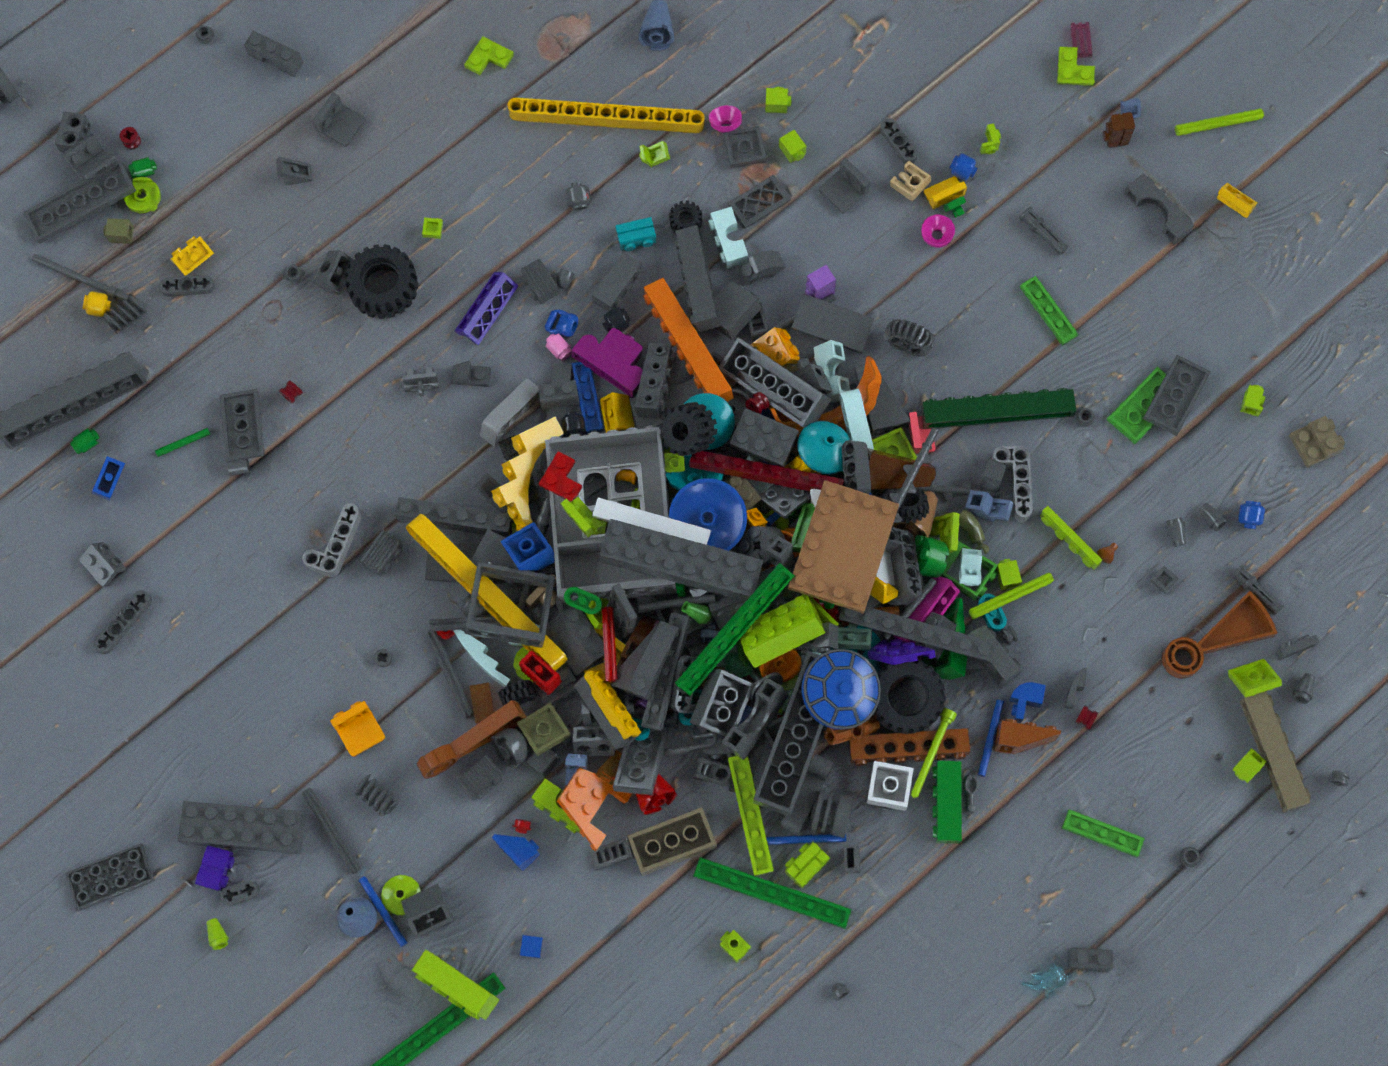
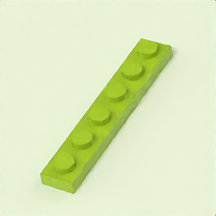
M748 755L745 760L737 756L729 757L728 762L754 876L773 872L774 869L760 807L753 803L756 789Z

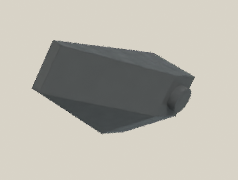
M660 621L619 667L617 680L612 683V686L648 701L679 628Z

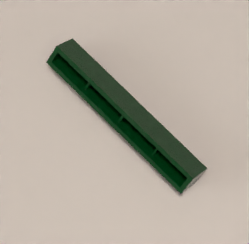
M1059 388L1056 391L1042 389L1033 393L1022 391L1019 394L1006 392L997 396L985 394L981 397H974L970 395L962 399L948 397L938 401L936 399H928L921 406L923 429L1073 417L1076 412L1074 390H1068L1067 388Z

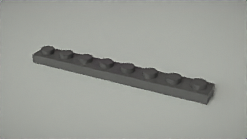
M842 607L839 620L990 663H992L997 643L870 607H866L864 614Z

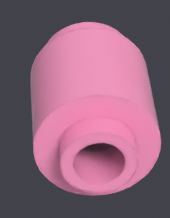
M551 334L546 339L545 347L557 359L564 361L572 354L571 346L560 334Z

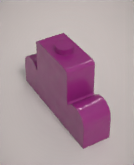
M612 328L600 344H598L595 336L584 335L573 347L572 358L581 362L585 367L590 368L594 373L629 397L633 398L638 392L643 370L635 366V364L642 357L643 347L635 342L632 336L629 334L625 335L616 328Z

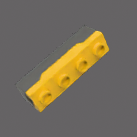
M601 669L587 671L574 685L615 749L629 746L641 734L636 722L617 696L616 691L605 680V674Z

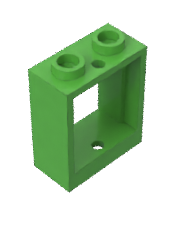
M958 540L957 551L950 553L946 558L945 562H948L947 567L941 577L951 580L961 593L976 601L978 596L982 597L988 588L985 586L988 581L993 582L998 572L995 570L998 565L982 555L981 567L986 569L988 573L976 591H973L964 584H959L958 580L947 573L961 554L962 548H971Z

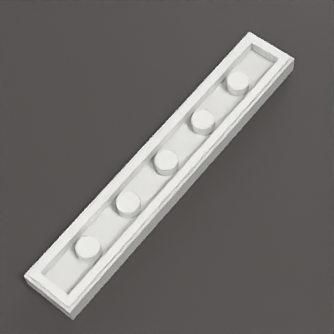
M599 497L592 514L593 518L607 522L610 519L706 545L711 530Z

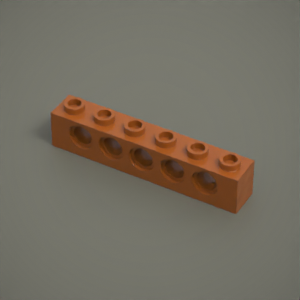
M968 728L946 730L934 760H945L946 757L954 756V759L966 758V755L970 753ZM937 730L920 731L911 734L865 735L860 740H848L850 763H855V766L867 765V762L874 761L883 763L892 760L895 763L907 762L906 759H914L915 762L925 761L928 750L924 748V743H932ZM951 741L954 748L946 749L943 742ZM907 743L912 744L914 751L907 752L904 749V745ZM892 745L895 752L887 753L884 747ZM871 746L875 749V753L868 755L864 748Z

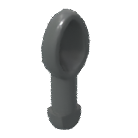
M968 774L963 782V789L966 793L965 810L968 813H973L976 807L974 806V794L978 789V782L973 774Z

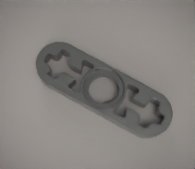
M891 118L884 119L880 126L881 134L904 164L908 161L914 164L918 156L917 149L895 120ZM886 125H887L888 127L892 126L891 131H890V129H885V126H886ZM901 138L904 143L896 145L894 139ZM906 151L908 154H913L912 158L906 157Z
M208 275L164 278L159 284L161 292L167 297L208 294L215 287L212 278ZM207 281L208 284L204 288L202 285ZM185 282L192 283L191 288L188 290L182 289V285ZM168 284H171L172 287H170L169 290H166Z

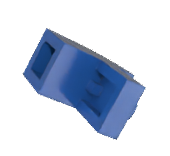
M1027 682L1019 685L1013 691L1009 702L1016 703L1012 706L1011 716H1014V720L1017 723H1022L1026 705L1037 708L1041 707L1046 685Z

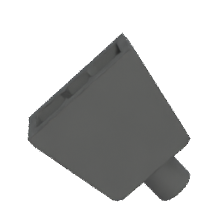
M808 358L798 360L799 370L793 374L825 395L832 392V388L820 366L809 364Z

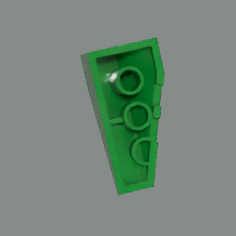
M956 598L943 616L957 625L954 631L965 634L963 599ZM943 650L939 660L922 656L921 661L933 667L941 679L951 680L965 677L967 656Z

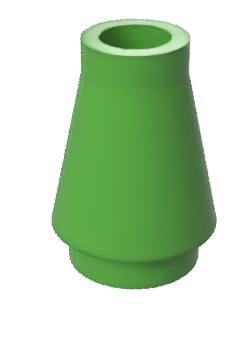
M686 601L681 608L682 612L686 613L698 624H706L711 618L712 613L708 606Z

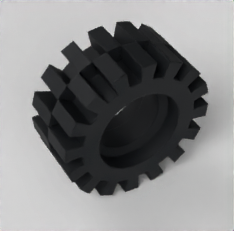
M686 200L685 204H683V201H680V205L674 204V208H671V213L669 212L671 229H674V233H676L677 230L697 225L700 230L702 226V211L698 205L695 206L694 202L689 204L688 200ZM688 213L692 215L693 220L689 224H683L679 221V216Z
M916 489L915 494H906L898 510V514L902 518L901 522L906 521V523L912 521V523H915L917 519L921 521L922 517H927L930 509L927 495L923 491L920 492Z
M531 680L512 683L498 692L503 706L511 700L518 702L519 705L525 704L537 696Z

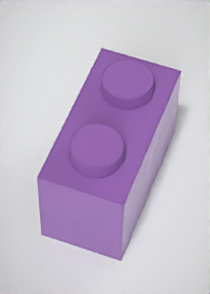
M827 265L807 275L806 295L823 299L830 294H835L836 279Z

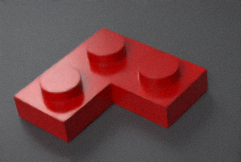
M558 451L540 480L539 486L572 502L582 489L581 484L567 477L576 462L575 459Z

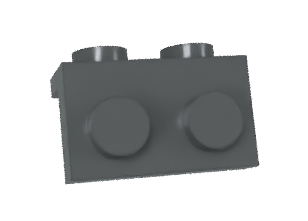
M104 542L91 544L79 559L102 587L108 586L117 573L126 570L122 561L113 554L110 547Z

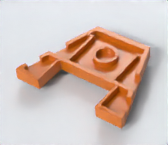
M578 768L557 799V802L570 820L574 821L578 826L581 835L589 841L592 850L596 851L605 839L606 834L590 822L608 793L623 804L628 802L633 793L613 791L615 780Z

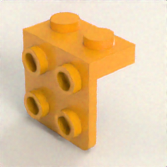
M774 327L750 344L782 366L787 363L797 364L798 360H800L799 351L790 341L791 336L785 329Z
M358 701L350 706L351 709L336 713L333 719L330 720L352 757L361 754L385 739V734L365 701Z

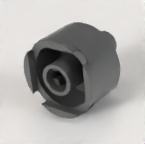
M752 526L744 533L739 544V550L743 555L763 560L762 565H772L766 549L778 536L783 539L785 537L776 527Z

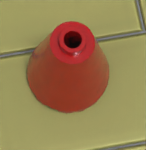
M658 773L653 795L636 794L642 813L650 815L661 811V806L665 803L667 805L671 804L676 798L677 793Z

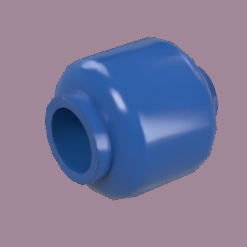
M963 153L959 156L956 155L949 167L951 174L963 181L968 180L969 177L973 178L978 169L975 167L976 160Z
M1245 501V504L1240 505L1238 521L1244 524V528L1256 529V526H1260L1264 522L1265 508L1261 506V502Z

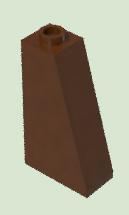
M868 448L871 490L901 488L907 477L903 466L913 465L915 460ZM922 464L913 481V485L915 487H930L931 482L936 477V468L931 464Z

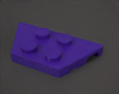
M883 639L872 647L871 650H868V659L891 665L918 661L917 656L920 655L929 658L936 657L935 649L918 646L913 642H902L901 639H890L889 642Z

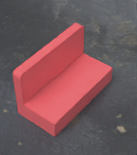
M910 412L908 417L910 419L911 445L915 454H919L922 444L926 441L931 429H923L922 416L917 417V412ZM933 442L932 449L929 452H935V442Z

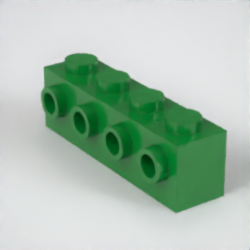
M937 761L936 766L932 767V778H936V786H932V798H936V806L932 807V818H936V826L932 827V837L936 838V843L960 844L962 841L961 761Z

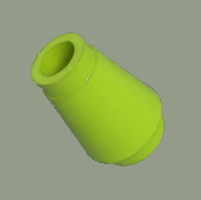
M217 918L208 920L206 924L209 946L213 950L226 947L229 938Z

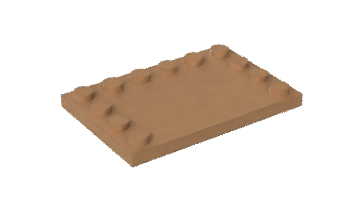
M824 480L793 572L794 577L790 581L788 589L864 614L899 504Z

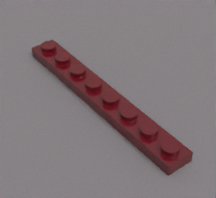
M705 451L692 454L689 461V467L805 491H810L811 489L821 490L824 480L844 486V479Z

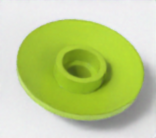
M394 876L383 886L381 892L382 903L392 914L405 915L401 901L421 892L419 884L409 876ZM403 891V897L398 898L397 892Z

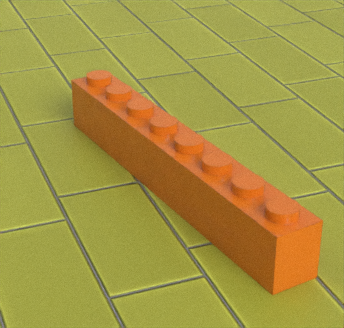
M661 278L643 287L645 303L651 305L653 316L661 321L659 324L662 331L668 333L670 344L678 349L676 351L681 361H685V368L688 374H693L696 387L698 389L701 388L704 393L716 394L727 402L734 399L732 388L665 279Z

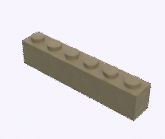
M1267 691L1255 694L1254 696L1244 697L1240 701L1241 707L1260 755L1267 761L1265 768L1283 813L1308 805L1311 796L1308 789L1303 785L1301 771L1295 765V755L1292 750H1289L1287 745L1288 737L1285 732H1282L1280 717L1277 713L1275 714L1272 707L1274 706L1272 697L1267 694Z

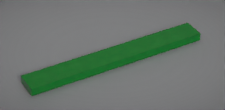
M779 563L675 684L691 696L793 579L794 575Z
M701 857L698 860L693 875L695 878L846 929L852 910Z
M494 972L478 984L494 996H498L506 989ZM452 1003L371 1066L408 1065L468 1019L470 1015L464 1012L465 1007L461 1009Z

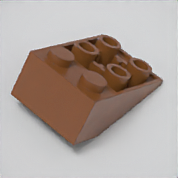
M1005 719V721H1001L997 728L994 751L1014 755L1056 741L1061 734V730H1056L1055 726L1046 725L1043 728L1038 727L1036 723L1032 722L1020 724L1014 719Z

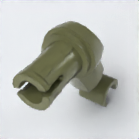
M961 511L959 513L960 526L968 532L972 544L978 545L976 550H981L982 548L984 553L987 554L989 547L983 544V541L986 539L980 523L971 512Z

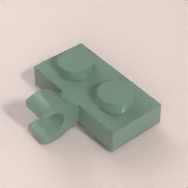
M849 623L848 628H838V648L871 650L872 629H858V625Z

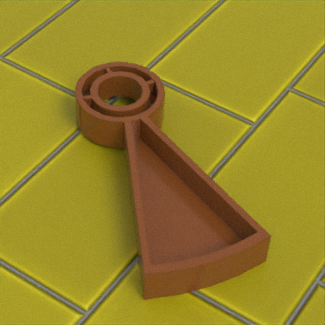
M1249 591L1198 643L1187 637H1180L1171 641L1162 653V664L1170 675L1179 679L1190 678L1202 667L1204 654L1272 638L1278 632L1265 607ZM1177 650L1188 651L1192 658L1191 664L1187 666L1179 664L1175 659V652Z
M511 700L450 744L440 746L425 756L420 757L416 765L425 779L437 776L452 767L459 758L493 741L494 739H491V737L505 728L515 729L519 727L517 722L524 719L526 715L519 703Z

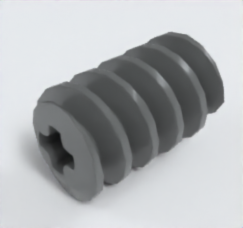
M129 295V303L122 300L123 307L117 304V312L110 309L111 316L106 313L104 314L106 322L116 334V328L121 331L123 330L122 324L129 326L128 319L134 322V315L141 317L140 310L145 313L147 312L136 297L134 298Z
M369 774L361 780L355 794L361 796L362 801H367L369 807L373 806L375 812L379 811L381 817L385 816L398 805L400 799L398 798L393 801L394 794L392 793L387 796L388 789L386 788L381 791L382 784L380 783L375 786L377 779L374 778L369 781L371 776Z

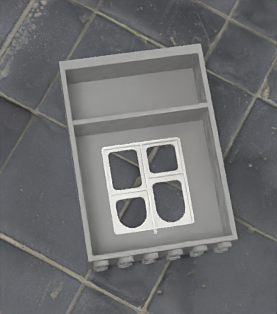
M655 425L646 426L645 429L632 427L626 429V431L609 430L607 433L602 434L591 432L584 436L573 434L567 438L555 436L551 437L550 440H545L547 469L558 451L575 459L576 462L567 477L582 485V489L577 497L584 504L583 483L585 478L589 474L600 473L607 482L609 501L617 503L618 501L638 499L641 510L669 518L670 499L665 471V447L663 444L664 438L661 439L660 437L662 431L659 427ZM624 469L634 471L638 477V490L617 493L614 483L617 473ZM549 491L557 595L563 606L568 605L564 600V593L570 587L581 588L600 598H607L608 601L613 585L618 583L627 599L677 593L676 582L599 562L606 534L591 535L588 538L563 510L560 503L565 499ZM595 505L587 506L593 513ZM572 593V600L578 599V595L576 593Z

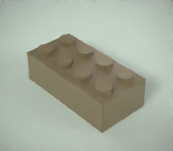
M702 807L627 835L642 876L717 848Z

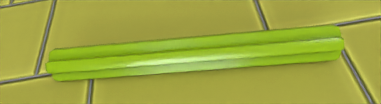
M1259 108L1178 124L1175 126V133L1179 136L1263 119L1264 112L1263 109Z
M1046 573L971 608L969 614L972 619H976L1051 584L1054 578L1051 573Z

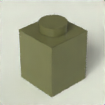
M107 218V225H104L103 233L110 243L132 244L134 226L129 219Z

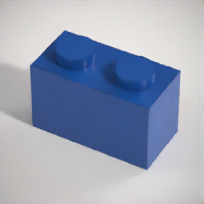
M107 456L92 494L110 501L125 463Z

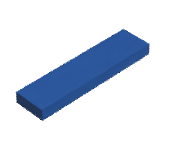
M581 362L571 363L574 380H576L581 414L584 417L586 426L585 434H589L594 430L598 432L604 431L592 370L585 367Z

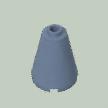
M653 0L640 28L639 42L644 47L645 45L651 47V50L668 49L670 44L674 42L675 37L668 5L663 0Z
M362 897L348 899L341 905L337 914L339 928L350 937L357 938L368 935L377 923L376 908L369 900Z

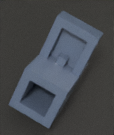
M970 490L965 508L974 516L994 522L995 519L1008 521L1014 503L1011 500L995 499L988 492Z
M568 753L565 761V787L578 768L587 770L588 755Z

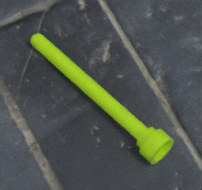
M943 708L942 713L939 715L941 723L912 789L911 796L913 798L919 796L948 725H951V722H954L957 713L950 709Z

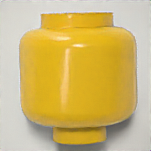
M91 291L88 295L84 296L83 310H85L87 315L104 317L106 312H110L111 301H108V296L105 293Z

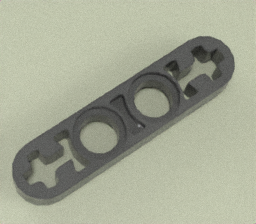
M143 590L134 593L94 641V648L101 654L111 652L151 605V596ZM140 596L146 600L144 603L138 600ZM133 604L139 608L138 611L132 606ZM133 610V618L125 619V612ZM120 625L121 632L119 634H112L113 626ZM109 634L112 638H114L113 641L106 635ZM102 641L108 645L106 648L101 647L100 643Z

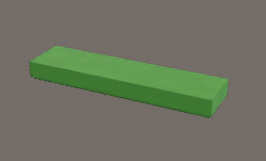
M1036 275L1020 285V289L1061 345L1078 336L1077 331Z
M1070 809L1067 811L1061 828L1134 857H1139L1145 839Z

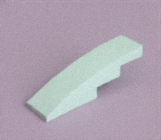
M461 629L453 630L463 648L482 670L503 687L512 684L511 679L498 672L500 668L499 662L486 655L489 650L485 644L468 634H464L465 632Z

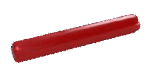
M604 607L602 609L605 680L607 682H614L617 680L614 610L612 607Z

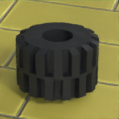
M691 402L674 406L667 410V414H663L661 419L664 423L659 425V429H662L663 432L660 434V437L665 439L666 442L663 444L666 448L671 447L670 452L673 454L678 453V456H688L708 449L710 447L709 444L715 441L713 435L717 434V429H714V425L717 422L716 419L712 420L711 416L713 413L711 410L706 411L707 406L703 404L698 405V402Z

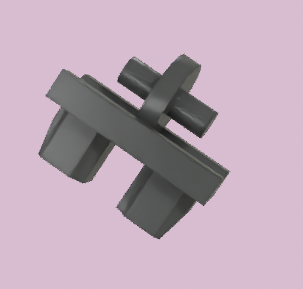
M433 367L425 368L422 374H417L414 369L406 370V375L402 376L405 392H419L420 397L424 396V391L439 388L437 374L434 372Z

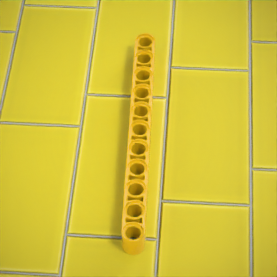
M512 98L507 104L510 118L516 121L700 133L705 127L704 114L698 110L530 98ZM532 109H538L536 112H531ZM604 114L610 115L608 117H603ZM623 115L628 116L627 118H621ZM664 118V120L658 121L657 119ZM676 119H681L682 121H681V122H676L675 120H676Z
M419 514L406 525L408 533L472 595L477 566L426 516ZM481 576L477 599L502 626L539 633V628L488 577ZM546 634L542 648L521 644L528 652L532 650L555 671L568 660L565 653Z

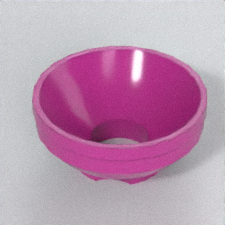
M719 106L710 112L709 122L713 129L721 133L731 132L740 126L742 113L734 106Z
M944 215L928 217L923 222L921 228L923 240L935 248L948 245L955 234L953 222ZM939 231L943 236L941 239H934L932 233Z

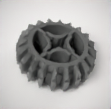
M893 319L890 321L884 334V338L890 346L912 356H926L932 351L935 338L928 329L918 325V323L905 319Z

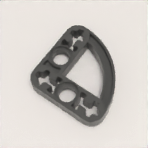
M683 655L677 661L671 698V707L676 712L693 713L697 702L691 703L693 693L690 696L675 684L682 675V672H685L688 668L684 666V662H689L691 665L697 658L696 656ZM721 660L716 666L724 667L726 672L732 674V666L729 662ZM679 692L686 693V696L679 695ZM683 701L684 706H679L678 702Z

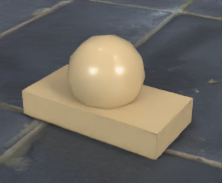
M538 586L525 601L527 607L533 609L539 603L544 604L546 587ZM555 590L552 592L550 607L556 604L557 593Z

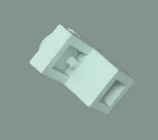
M962 548L959 584L968 586H979L981 584V550Z

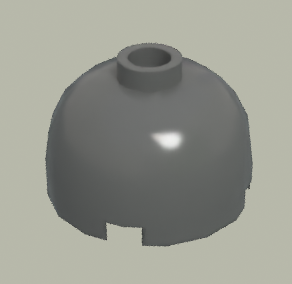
M505 728L491 737V739H494V742L491 744L495 753L502 762L506 759L510 763L507 765L508 767L516 768L527 758L529 745L522 732L512 728Z

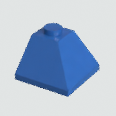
M534 522L500 541L519 570H542L555 562L552 547Z
M497 834L492 836L495 843L522 871L540 855L537 851L539 847L532 839L528 841L523 837Z

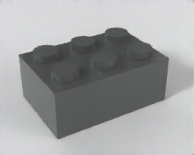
M745 408L730 441V445L734 449L772 465L785 467L799 436V431Z
M714 668L707 677L689 723L719 736L726 737L733 726H738L754 684L724 670Z

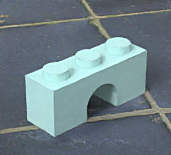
M732 207L710 213L711 220H708L710 230L715 232L714 242L716 247H720L721 252L719 256L722 264L725 263L727 269L746 264L748 262V253L743 239L731 241L726 237L730 232L737 231V221Z
M829 340L814 347V358L816 365L823 369L832 388V392L826 396L831 398L830 402L833 403L840 401L839 393L849 391L850 386L848 378L839 375L835 376L836 367L845 361L843 343Z

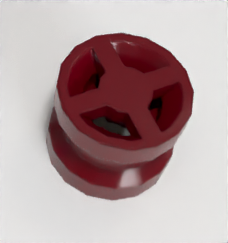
M126 127L121 130L119 134L120 139L127 149L133 150L140 146L141 138L136 129Z
M290 380L286 383L285 388L279 390V393L292 404L295 402V398L303 393Z
M757 392L753 395V398H749L745 402L747 409L761 414L762 410H766L770 403L763 393Z
M1084 705L1075 722L1078 724L1082 723L1089 730L1098 712L1091 711Z

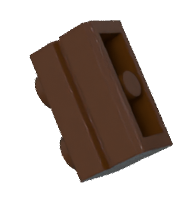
M1131 112L1122 113V115L1113 114L1109 122H1106L1103 140L1107 142L1109 148L1129 144L1135 129L1133 114Z

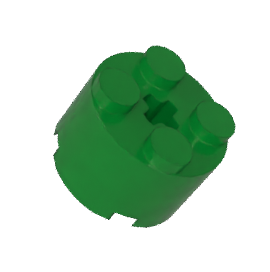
M917 535L915 537L920 575L930 578L941 576L948 563L945 562L946 555L949 556L947 544L941 540Z

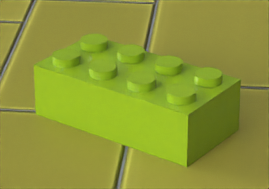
M804 594L761 615L740 640L744 653L753 667L756 668L825 634V630L817 608L811 598Z
M426 949L412 969V971L417 973L415 978L428 986L432 984V990L445 998L449 996L448 1001L461 1009L465 1007L464 1012L477 1020L480 1017L487 1020L500 1000Z

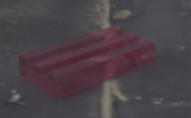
M1078 22V24L1071 23L1072 47H1077L1075 29L1079 31L1081 53H1078L1077 49V58L1092 57L1089 22H1085V24H1082V22ZM1083 29H1085L1087 53H1085Z

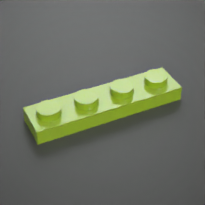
M1049 506L1042 510L1040 514L1042 522L1046 526H1050L1055 531V535L1060 540H1064L1068 544L1069 549L1074 554H1078L1087 567L1095 570L1101 564L1102 559Z

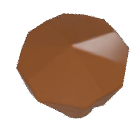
M1111 543L1108 547L1100 548L1097 551V555L1103 562L1111 564L1114 560V552L1118 546L1116 543Z

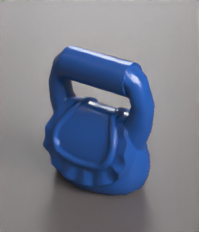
M560 309L553 310L544 327L550 334L571 337L577 329L579 319L573 313H567ZM560 314L556 329H552L557 315Z

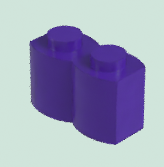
M208 845L195 884L221 892L222 888H225L228 883L229 877L227 872L233 867L235 862L233 853Z

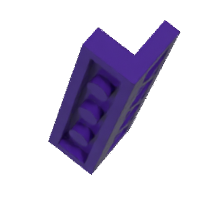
M494 272L455 329V332L458 335L466 336L474 344L479 345L518 288V285L504 272ZM505 281L511 285L507 293H503L502 288ZM499 296L500 304L498 307L493 308L492 300L494 297ZM489 311L490 319L488 322L483 323L482 315L484 312ZM479 326L480 334L475 338L471 331L474 327Z

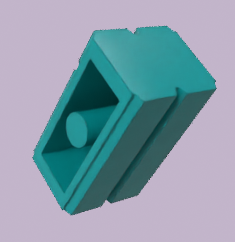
M651 217L615 225L621 251L629 252L635 250L636 247L643 246L647 248L657 243Z

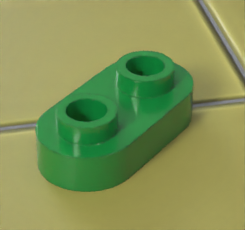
M570 587L564 593L566 604L587 614H596L602 609L600 597L581 588ZM572 593H576L578 595L577 600H572ZM590 601L596 602L595 608L589 606Z

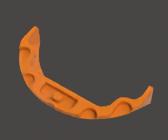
M870 356L866 357L864 372L856 388L861 393L866 417L876 404L882 378L874 359ZM769 405L768 409L775 421L798 430L800 435L804 427ZM841 405L822 414L818 421L834 423L847 432Z

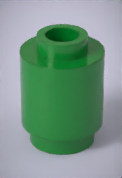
M150 157L132 161V164L128 165L133 179L154 175L155 170H157L155 160H151Z
M87 428L73 437L70 444L77 454L85 453L99 444L98 439H100V436L94 429L90 430Z

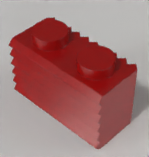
M532 650L519 662L521 671L527 677H530V680H533L538 687H541V690H544L547 695H550L562 683L560 675Z

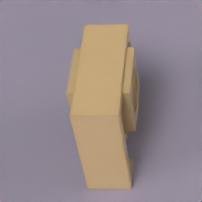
M908 161L904 165L906 173L900 172L898 174L905 184L894 176L890 180V187L913 202L931 182V176Z

